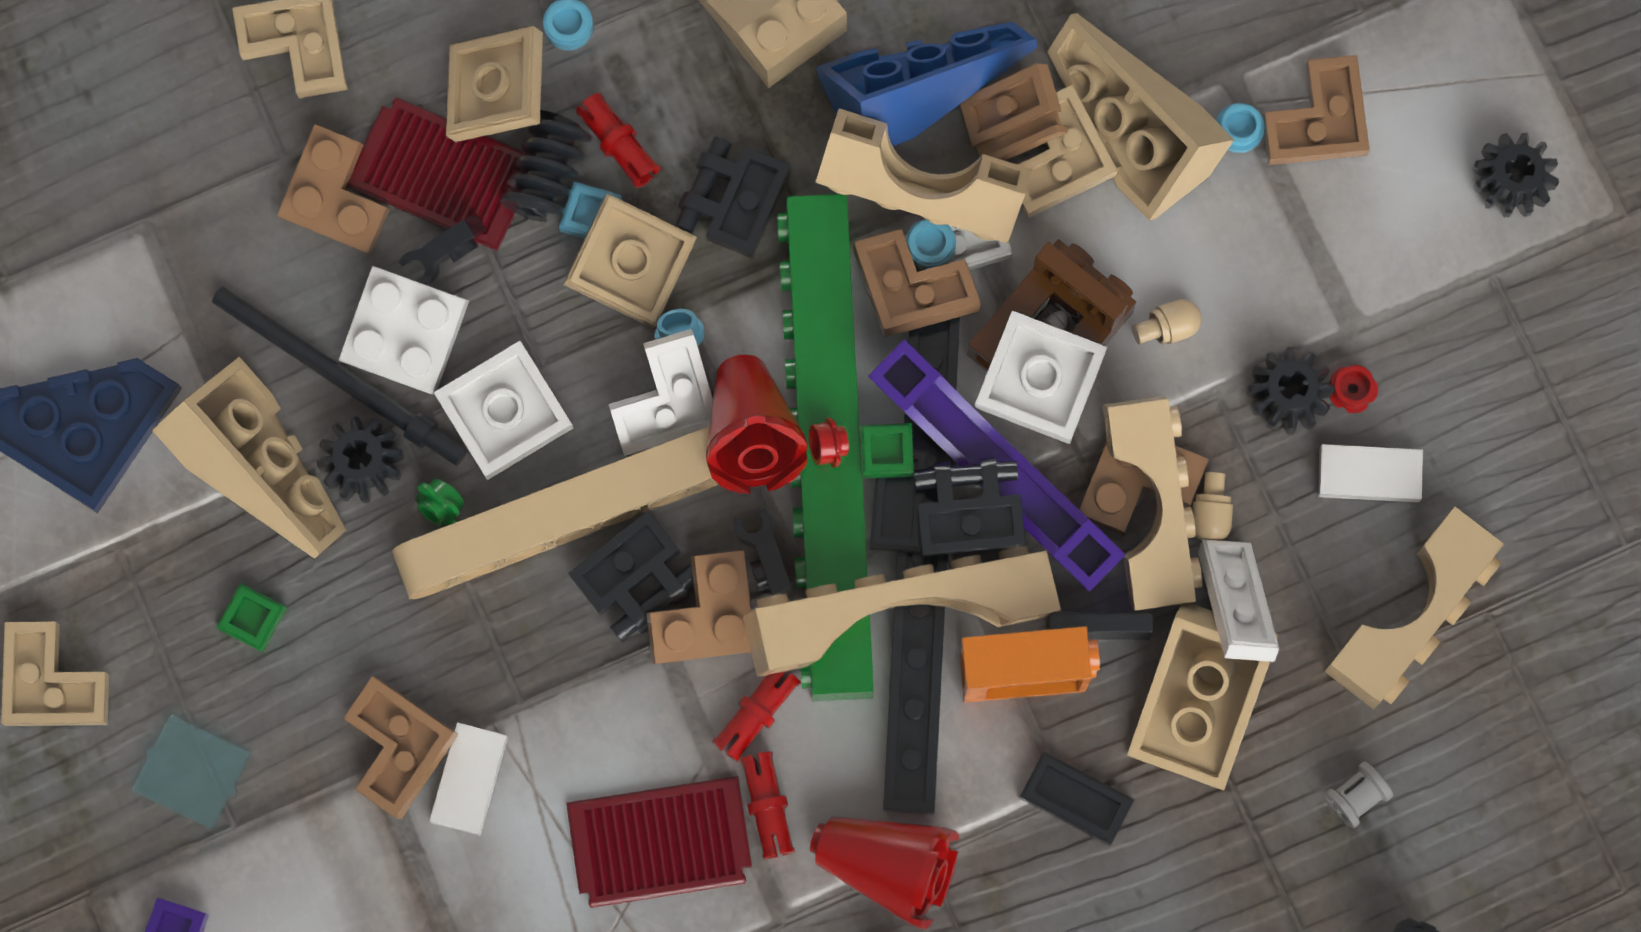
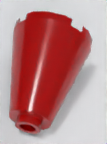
M735 355L722 362L716 373L706 450V462L712 479L721 487L740 494H751L750 487L764 485L767 486V492L777 490L795 480L806 467L807 440L765 363L754 355Z
M832 816L826 824L819 823L811 839L810 852L815 854L817 866L910 925L925 930L934 921L933 918L925 916L931 904L938 907L942 906L952 881L958 851L950 849L949 845L950 841L959 840V834L957 831L947 827Z

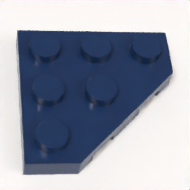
M138 358L117 362L115 366L89 371L85 369L47 378L48 381L21 387L13 385L0 388V452L98 514L152 434V430L159 424L182 389L178 383Z

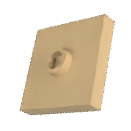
M530 26L450 45L446 136L458 142L540 124L543 32L535 26Z
M607 193L563 285L654 328L697 237Z

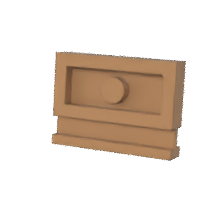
M1036 63L977 91L960 104L972 147H977L979 158L982 154L1006 161L1068 133L1066 125H1061L1058 115L1061 112L1048 64Z

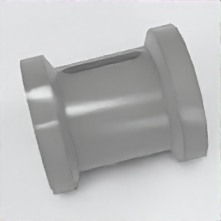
M1366 761L1358 765V773L1337 790L1329 789L1324 793L1325 799L1338 817L1348 827L1353 829L1360 824L1358 818L1380 800L1387 802L1393 797V793L1385 780Z

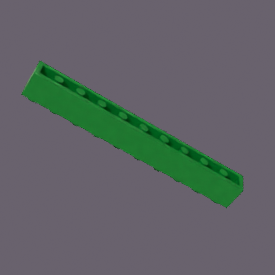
M847 195L787 197V213H777L779 243H789L790 261H780L781 291H791L792 310H782L784 340H794L795 359H785L786 389L797 390V408H790L807 440L806 467L795 480L791 481V488H802L803 507H792L794 538L804 537L805 557H795L796 587H807L808 590L819 586L836 584L837 592L856 589L854 581L868 577ZM828 417L835 421L836 426H844L849 442L848 455L841 457L840 464L836 468H832L831 464L816 465L809 448L808 433L810 426L823 423L825 418ZM870 614L856 621L837 637L818 661L801 668L802 689L812 688L813 702L874 699Z

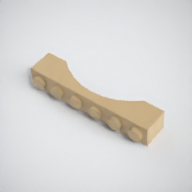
M1028 546L1010 548L998 552L1000 560L982 563L980 555L964 557L951 561V570L934 573L933 565L919 566L903 571L904 579L886 582L884 574L869 576L855 580L856 589L837 592L836 584L819 586L806 590V599L791 602L788 601L787 594L759 599L756 601L758 608L743 616L756 676L798 669L818 661L833 641L856 621L869 614L892 607L919 604L950 607L975 615L996 627L1045 618L1053 612L1061 610L1047 550L1030 554Z

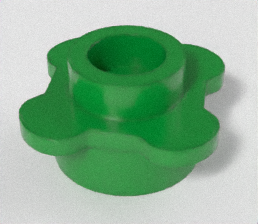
M433 479L429 485L420 483L417 487L420 493L415 497L420 513L435 525L443 524L448 526L456 523L455 518L458 517L460 510L464 507V501L460 494L452 486L440 479Z

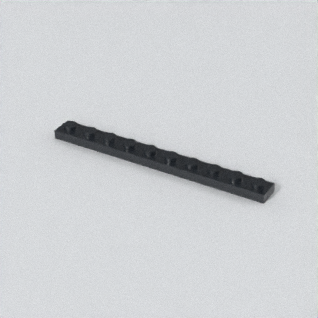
M960 317L910 330L908 343L956 390ZM904 413V423H912L913 449L929 451L928 468H934V463L948 461L950 466H953V459ZM936 488L926 489L925 503L938 502ZM922 547L921 554L897 552L895 581L904 579L903 571L924 565H933L934 573L946 571L948 554L922 557ZM919 604L894 607L883 812L933 815L935 813L945 607Z

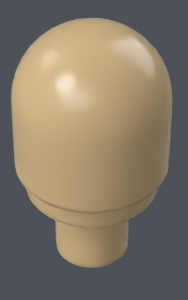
M1178 299L1157 306L1155 310L1150 311L1149 320L1132 325L1134 339L1137 344L1157 339L1160 344H1172L1187 339L1199 330L1202 322L1201 312L1193 302L1186 299Z
M1205 472L1204 494H1196V499L1193 502L1192 512L1195 522V536L1200 541H1223L1230 533L1233 505L1231 504V497L1224 496V473Z

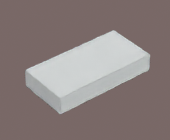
M1322 444L1319 448L1318 497L1419 503L1422 499L1423 450Z
M457 723L455 732L458 733V736L450 746L429 822L481 836L508 737L507 735Z

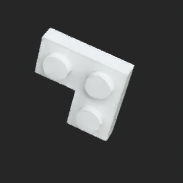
M692 329L643 343L657 390L609 404L624 456L656 447L692 432L710 427L713 398Z

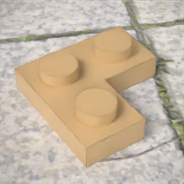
M274 0L232 8L239 53L242 60L290 52L295 89L299 98L348 90L333 0Z
M1073 85L1056 92L1061 112L1058 115L1061 125H1066L1068 133L1044 143L1047 151L1018 164L1019 166L1031 169L1026 193L1021 205L1027 219L1117 175L1118 170Z
M5 622L1 724L5 726L108 725L109 674L106 672H58L60 624L57 622Z

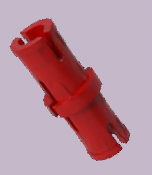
M595 93L586 98L582 104L587 109H584L583 106H578L576 114L601 142L599 148L606 157L610 155V157L614 158L630 178L635 188L642 187L652 181L654 177L650 172L652 171L654 175H657L661 168L635 138L637 132L633 126L622 122L601 93Z
M786 671L766 675L750 697L744 695L739 701L738 705L741 708L720 734L712 740V743L723 751L731 739L737 735V741L726 755L738 762L741 759L740 756L753 742L764 726L768 729L775 722V719L772 717L774 713L786 701L794 689L801 684V681L793 673L787 677L779 688H775V685Z
M772 751L757 753L762 772L761 775H759L756 758L753 755L740 759L751 797V803L747 804L749 815H755L764 860L778 857L774 836L777 838L780 854L786 856L795 853V847L792 844L784 808L789 805L786 795L781 796Z

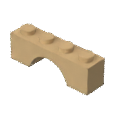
M839 108L815 183L828 186L829 189L838 194H853L875 201L886 209H900L922 216L933 224L951 225L972 232L978 238L998 240L1008 244L1026 193L1031 169L982 154L971 166L956 173L931 174L923 172L906 163L897 154L889 138L887 123Z
M1164 396L1102 404L1109 455L1114 459L1129 462L1140 468L1149 479L1156 497V514L1149 533L1141 543L1125 553L1123 557L1129 605L1136 611L1196 602L1194 588L1202 587V574L1198 557L1190 558L1188 538L1195 537L1196 532L1192 508H1183L1181 488L1188 487L1189 480L1184 456L1176 457L1174 437L1182 436L1178 407H1170L1169 399Z
M1454 507L1417 553L1426 571L1429 587L1427 602L1420 617L1406 626L1395 629H1377L1361 625L1325 672L1372 709L1380 704L1383 699L1392 704L1410 681L1402 674L1415 659L1422 665L1441 642L1434 636V633L1444 620L1453 626L1472 602L1464 596L1475 581L1484 586L1502 564L1495 555L1504 543L1457 507Z

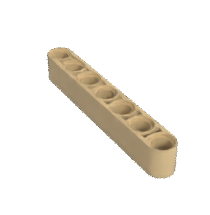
M709 427L398 545L392 550V554L409 599H419L642 515L647 511L655 510L719 485L712 479L706 462Z

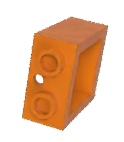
M1087 626L962 637L959 650L964 703L1086 692L1091 679L1097 676L1096 671L1100 670L1097 639L1088 640Z

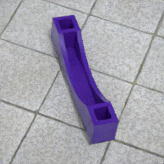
M905 339L868 376L959 466L980 464V458L995 457L996 462L1016 460L1018 480L998 482L1000 496L1020 494L1024 529L1089 592L1125 556L1095 524L996 431Z

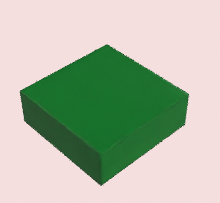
M912 423L861 425L863 478L914 476Z
M240 583L216 628L263 653L287 608Z

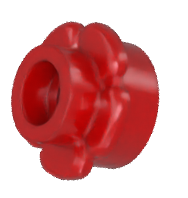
M1364 366L1340 367L1330 377V384L1334 386V393L1329 398L1337 408L1343 407L1348 413L1358 414L1368 408V404L1374 402L1377 398L1378 385L1374 381L1371 372ZM1355 385L1357 392L1354 394L1350 393L1348 386Z
M829 417L825 418L823 423L810 426L808 439L814 463L816 465L831 464L832 468L838 467L841 457L847 456L849 451L848 436L844 426H836L835 421Z

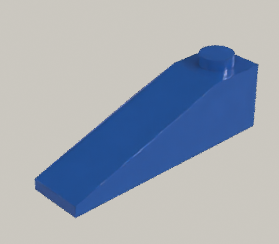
M1008 22L954 33L950 38V43L923 44L922 39L906 42L907 51L879 57L877 48L859 51L816 68L820 82L836 116L840 108L887 123L889 138L893 148H895L896 145L915 138L1037 48V41L1035 37L1014 22Z

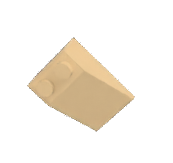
M699 0L768 89L847 31V12L837 0Z
M1191 603L1181 604L1171 627L1127 756L1224 791L1270 661L1225 658L1213 611Z

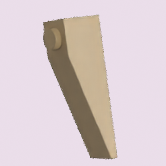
M1077 13L1070 15L1047 51L1065 87L1073 85L1118 170L1117 175L1113 177L1114 182L1149 221L1158 218L1206 180L1234 141L1201 105Z
M238 357L181 402L152 431L187 470L315 559L347 530L320 480L312 475H308L297 455L302 450V447L296 436H287L276 416V413L281 408L275 397L246 363Z

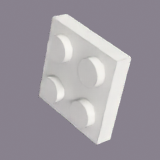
M372 266L339 361L435 395L434 392L438 390L469 300Z
M1012 311L974 408L1070 444L1107 347Z
M521 341L434 392L487 480L573 429L572 423Z

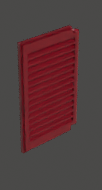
M398 97L394 98L391 109L382 106L364 143L347 187L447 230L463 219L477 214L487 230L474 238L475 242L498 251L516 214L504 207L500 199L504 193L512 192L507 185L508 178L511 175L520 174L514 167L515 160L520 156L527 155L522 150L487 135L455 142L446 136L447 118Z
M738 776L566 803L579 894L589 893L588 904L590 908L746 883V876L743 874L742 869L751 868L752 862Z

